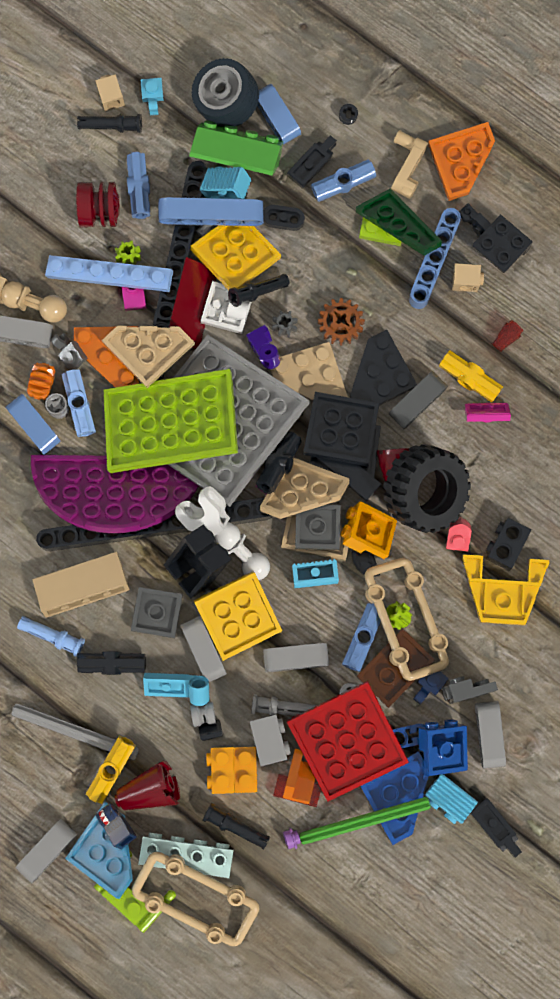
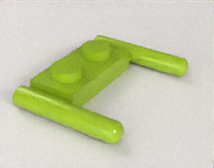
M97 883L94 885V888L143 933L162 913L161 911L158 913L149 912L145 908V903L133 896L132 889L129 886L121 898L117 899ZM169 890L163 897L164 902L169 905L176 897V893L173 890Z

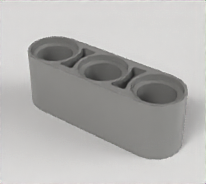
M0 316V342L49 348L54 326L44 322Z
M201 616L181 624L180 626L202 675L209 682L227 675Z
M327 643L263 650L265 672L329 666Z
M499 702L475 703L482 768L505 767L506 757Z
M60 819L15 868L32 884L78 834Z

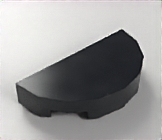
M352 550V562L363 575H365V572L370 567L377 566L374 554L366 550L362 553Z

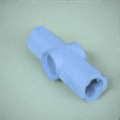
M80 370L66 371L61 375L77 436L86 437L96 433L81 372ZM77 399L84 400V404L81 407L76 408L73 406Z

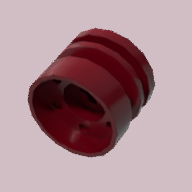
M115 181L109 182L108 191H106L105 183L100 182L98 192H95L93 182H78L76 204L79 227H94L96 218H100L102 227H106L107 217H109L110 226L116 227L120 213V201Z

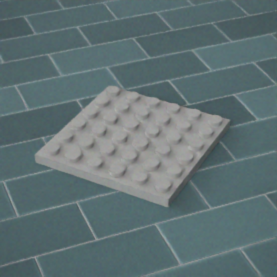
M207 334L174 378L225 369L231 370L238 453L168 465L203 489L208 486L213 487L225 499L226 505L230 507L310 402Z

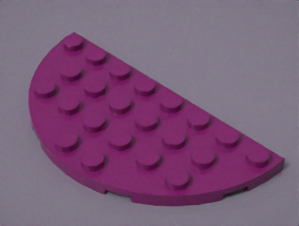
M31 455L33 481L44 503L60 518L90 531L126 533L159 524L173 516L176 506L184 501H189L199 487L168 464L109 473L107 470V456Z

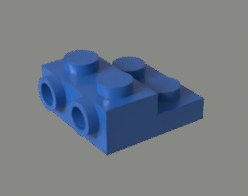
M449 719L444 720V725H439L438 722H426L425 727L419 728V750L424 752L425 775L433 776L468 770L466 725L459 724L458 720Z

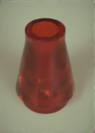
M510 320L508 323L505 322L492 345L502 352L506 347L522 337L523 329L513 320Z

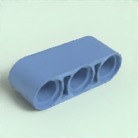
M269 84L260 89L257 107L274 134L279 137V140L283 141V145L300 136L301 130L275 87Z
M23 394L5 407L44 455L61 442Z

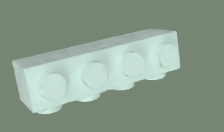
M149 832L148 836H143L138 865H144L148 856L153 852H161L167 856L178 854L183 857L185 865L205 875L230 877L234 849H229L230 844L216 842V847L208 846L207 841L194 839L193 843L184 842V837L171 836V840L162 839V834ZM158 861L153 866L166 869V865Z

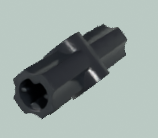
M291 431L285 434L275 450L265 460V468L256 482L258 489L266 494L275 492L283 475H288L292 470L293 457L302 443L301 437Z
M104 651L102 653H78L77 657L78 673L121 675V673H145L146 654Z

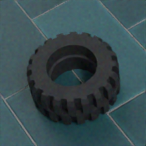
M428 444L415 445L410 447L409 451L404 450L399 454V459L395 458L392 462L391 470L388 469L386 473L388 478L387 481H384L383 488L386 489L384 501L388 502L386 504L388 511L392 513V517L396 521L420 532L435 533L439 532L440 529L448 528L450 523H455L459 519L458 515L464 512L466 508L464 505L466 501H469L470 497L468 495V490H471V483L468 482L470 476L468 470L465 469L464 462L456 454ZM434 471L436 476L435 491L432 497L420 506L418 502L419 486L425 476Z

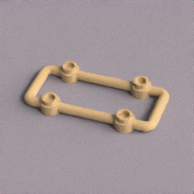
M398 558L367 569L364 577L368 589L365 595L366 599L375 605L392 649L389 655L390 662L394 666H398L402 677L408 681H413L446 669L449 664V658L445 650L448 646V640L443 634H439L421 588L424 583L423 576L414 570L411 561L407 558ZM402 566L407 574L404 580L405 586L414 592L431 636L428 642L429 648L437 653L440 662L412 672L409 671L407 666L409 653L405 648L400 647L382 601L385 597L384 588L376 584L373 577L374 575Z
M161 852L151 853L132 886L133 896L145 903V908L149 912L158 913L161 911L205 933L208 941L212 944L223 942L229 946L240 945L259 912V904L256 900L246 895V891L242 886L234 885L229 887L185 865L183 857L178 854L167 856ZM158 861L166 865V870L171 875L182 873L226 895L228 902L233 906H240L242 904L248 906L250 910L235 937L226 934L224 927L219 923L208 925L166 904L160 893L153 892L147 894L141 891L155 862Z

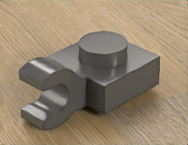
M62 333L60 336L56 334L51 339L52 344L61 350L58 356L68 370H77L88 359L76 341L70 342L65 333Z

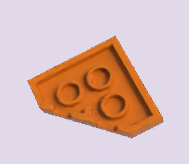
M488 122L428 141V146L448 201L469 195L495 143Z
M117 326L74 327V341L78 343L88 359L86 361L114 388L139 384L137 377L102 342V339Z

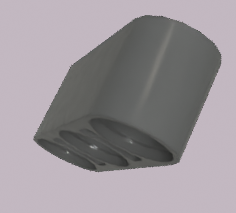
M432 371L389 412V415L403 429H406L448 386Z

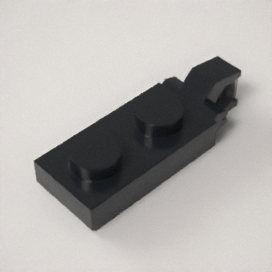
M330 135L323 143L320 141L314 143L287 172V176L303 189L333 156L332 150L337 145V140Z
M469 203L459 211L463 222L472 224V228L478 236H481L491 225Z
M488 798L484 799L471 811L470 814L497 848H500L502 852L507 849L515 858L522 853L515 843L518 840L515 831Z

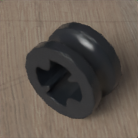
M345 104L341 107L339 120L343 124L351 125L357 120L358 110L354 105ZM347 110H350L354 117L346 118V114L343 112L346 113Z

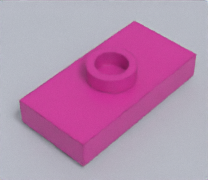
M122 287L125 311L147 308L144 289Z
M508 403L465 404L467 422L490 423L492 421L511 420Z

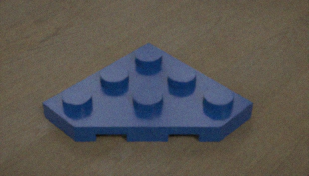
M419 752L408 757L409 763L360 786L373 811L423 798L429 776L424 774V760ZM418 813L381 823L392 845L413 834Z

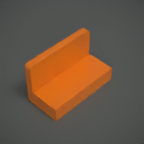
M295 749L283 798L309 804L315 776L308 763L301 761L302 751Z

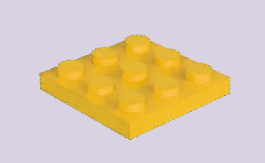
M218 225L192 244L190 248L228 290L233 287H243L245 283L252 281L281 258V254L254 226Z
M254 571L194 600L222 661L282 631Z

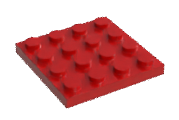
M368 681L287 720V724L327 802L409 763Z

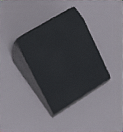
M218 719L216 724L209 725L208 723H203L201 726H198L202 741L224 735L221 722Z

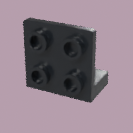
M500 214L473 243V248L502 273H505L521 255H525L530 250L533 241Z

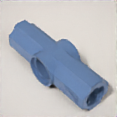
M132 152L127 155L129 176L127 177V187L131 200L132 218L146 219L150 216L151 211L149 201L150 184L146 171L145 153Z
M369 159L349 168H340L335 174L311 184L315 199L320 202L339 193H348L353 187L376 178L375 168ZM340 178H346L349 182L343 184L340 183L338 180Z
M367 603L342 663L343 666L353 671L360 672L381 622L374 604ZM360 632H365L369 635L370 639L367 643H362L358 640L357 636Z

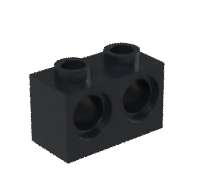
M507 518L505 522L500 521L495 531L498 534L495 542L490 541L485 550L488 553L486 560L510 571L532 529L510 518ZM506 530H515L517 538L510 539L506 535ZM498 548L505 549L507 558H499L496 550Z

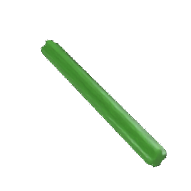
M428 797L419 798L301 832L299 834L300 841L303 845L425 811L431 808Z

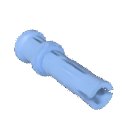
M25 616L21 617L17 629L55 644L57 649L67 650L73 653L75 657H78V653H81L85 643L84 638L78 639L73 637L65 630L59 632Z

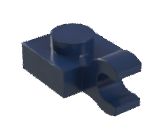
M440 671L420 678L417 683L422 688L413 700L421 704L429 693L435 697L449 678Z

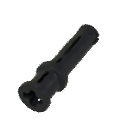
M120 113L117 117H77L79 120L77 121L79 130L110 129L117 130L120 133H124V131L142 133L141 114H137V116H124V114Z
M281 274L255 284L245 283L243 287L230 288L228 298L234 307H238L243 302L255 301L258 296L286 288L290 281L286 274Z
M213 803L209 805L202 821H209L218 826L219 830H228L261 847L263 850L265 849L270 836L232 817L231 812L228 811L226 813L214 807Z

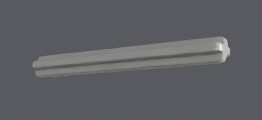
M18 703L12 709L11 715L109 752L116 742V739ZM135 747L129 759L135 760L137 758L138 747Z

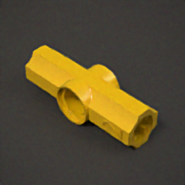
M450 350L439 364V367L455 377L461 386L470 391L474 390L491 403L503 388L502 385L487 376L481 367L473 362L468 363Z
M118 736L86 792L90 800L103 804L136 747L132 740L127 737ZM110 765L114 767L115 774H110L107 771L106 766Z

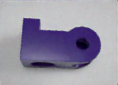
M266 325L246 334L249 345L261 364L266 369L276 368L280 364V357L277 348L270 344L272 339Z

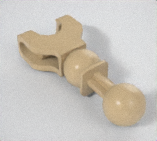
M0 273V304L4 303L9 308H20L22 311H25L27 306L39 310L42 318L51 323L59 322L65 317L67 305L61 297L49 295L43 299L32 295L29 287L19 282H8Z

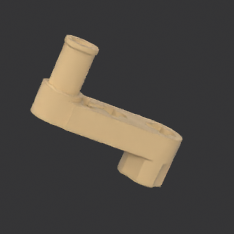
M399 130L394 143L410 150V154L391 189L410 199L419 183L412 179L411 176L429 143L418 137L415 139Z

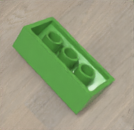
M204 121V123L201 122L199 124L191 147L190 157L233 167H242L246 170L273 176L279 166L283 141L279 140V137L274 135L259 136L258 132L252 130L242 132L238 131L237 127L230 125L220 127L212 121Z

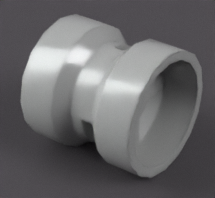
M54 393L49 395L45 401V407L53 418L62 419L68 415L70 408L63 395Z
M213 701L203 706L190 705L194 727L201 726L203 723H208L209 725L216 724Z

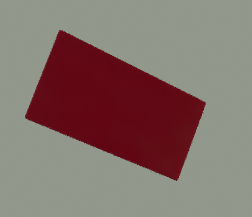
M186 257L169 328L180 327L194 341L195 345L192 347L196 349L202 341L205 324L201 323V318L212 281L216 282V277L204 264Z

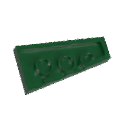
M391 188L356 206L357 214L423 256L440 248L442 245V240Z

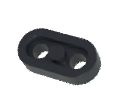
M269 205L263 210L264 224L270 228L297 231L305 223L304 213L298 208ZM275 215L277 219L271 220L269 217ZM292 218H296V219L298 220V222H297V223H291L290 220H291Z

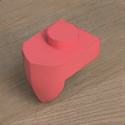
M461 516L455 523H450L446 549L468 552L472 532L471 525Z

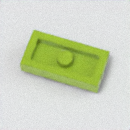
M363 217L359 235L360 239L401 246L400 240Z

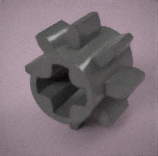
M280 311L278 318L273 316V322L277 324L272 326V330H278V337L287 335L290 338L291 331L297 332V327L293 324L298 322V318H292L291 311L288 314ZM285 321V323L288 324V327H284V325H281V322Z

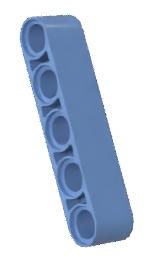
M172 197L158 200L159 223L224 226H259L264 224L263 201Z
M455 208L444 210L435 230V234L438 237L443 236L448 241L442 243L440 248L425 255L412 287L409 303L415 309H422L427 305L458 229L461 215ZM452 218L455 220V223L449 224L445 219ZM436 255L440 258V261L433 262L430 256ZM428 274L432 277V280L425 281L422 276ZM420 293L424 295L425 299L417 300L414 295Z

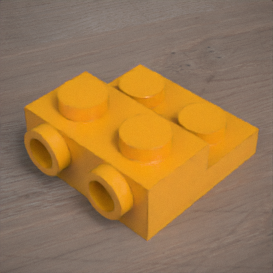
M361 501L355 506H351L345 515V518L348 519V524L341 531V537L344 538L342 544L359 553L366 550L382 559L387 558L397 521L393 517Z
M256 747L211 748V753H206L207 766H211V776H207V789H212V794L257 792Z

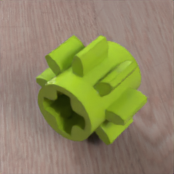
M122 241L120 247L115 248L117 263L122 262L135 265L137 261H141L139 254L141 252L140 246L134 247L133 241L125 243Z
M396 601L386 608L392 627L398 630L407 627L411 622L412 614L409 612L410 607L405 603L400 604Z

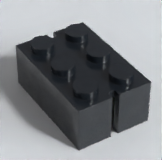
M204 524L185 536L164 563V567L175 580L191 569L195 570L194 573L179 582L180 587L190 599L209 587L231 561L227 550L220 544L215 543L214 534Z

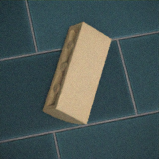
M117 552L32 579L41 612L46 618L130 590Z

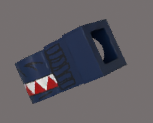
M109 803L96 813V818L110 837L109 840L114 847L123 849L137 837L124 816L120 814L112 803Z

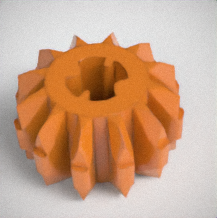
M38 362L34 364L27 389L30 397L46 400L50 395L55 378V368L53 366Z

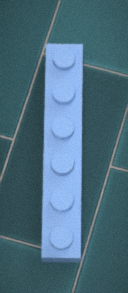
M49 255L45 276L50 279L169 292L173 270L169 268Z

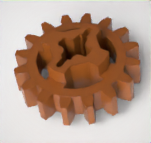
M340 298L339 303L332 299L331 306L325 304V311L319 312V316L322 318L318 319V324L323 325L319 328V332H326L324 339L326 340L330 337L331 344L338 340L340 346H342L344 340L351 344L352 337L357 340L359 336L357 332H363V327L360 325H364L365 319L361 318L363 311L357 312L358 304L351 306L350 299L347 303H343V298ZM328 316L330 317V320L332 321V323L330 324L329 327H328V325H327V318H328ZM353 316L356 322L355 327H353V324L350 322ZM337 320H345V324H343L342 322L340 324H337Z

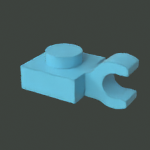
M162 78L141 79L142 101L148 102L150 116L158 115L157 101H164Z

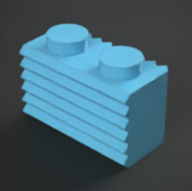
M218 166L215 169L208 168L200 191L205 198L245 199L251 178L242 167L223 168Z
M335 559L328 562L325 560L324 562L316 561L315 563L307 562L306 564L298 563L297 565L294 563L292 565L294 588L338 584L339 582L337 561Z
M443 774L437 777L424 794V796L428 797L431 807L435 810L440 807L446 812L444 817L453 824L456 822L462 824L478 803V801Z

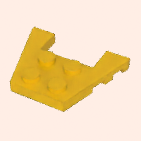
M463 554L462 560L480 623L525 626L548 568L549 560L529 559L527 582L482 579L483 556Z

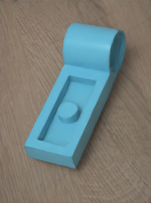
M144 673L145 696L190 698V703L195 706H203L210 701L209 680L204 676Z

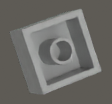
M277 715L250 721L260 766L286 761V755L291 753L288 741L283 742L281 733H285L282 718L277 720Z

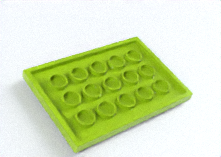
M230 369L159 380L152 383L148 388L141 383L104 389L107 470L109 473L238 453L233 381Z

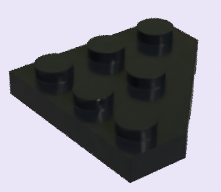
M388 330L368 339L350 398L380 403L379 406L412 390L417 385Z

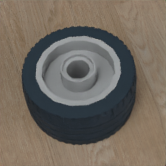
M220 58L209 62L197 73L192 84L191 93L195 107L207 121L215 122L220 127H225L226 125L236 127L243 124L252 116L259 102V89L254 77L242 64L232 59Z

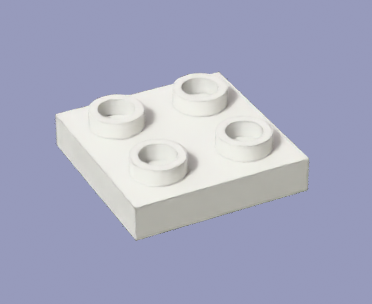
M212 281L201 323L243 334L252 302L246 301L240 306L234 307L228 298L229 290L222 283Z

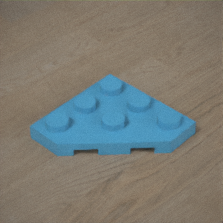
M104 802V804L101 806V808L99 809V811H100L101 809H103V808H104L106 805H108L109 803ZM95 815L65 859L115 898L120 899L133 880L129 845H126L123 849L114 847L109 840L110 837Z

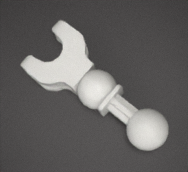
M208 486L200 491L198 502L202 508L195 506L190 501H184L176 506V517L188 530L193 532L204 524L214 534L216 544H220L225 548L228 554L234 552L240 558L244 575L254 571L258 580H262L268 575L270 571L269 560L261 553H251L243 545L246 535H241L238 527L228 522L230 517L225 512V499L213 487Z

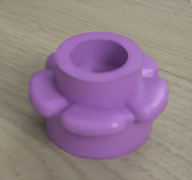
M290 827L289 830L283 832L288 850L292 848L296 850L297 844L301 843L297 830L293 831Z

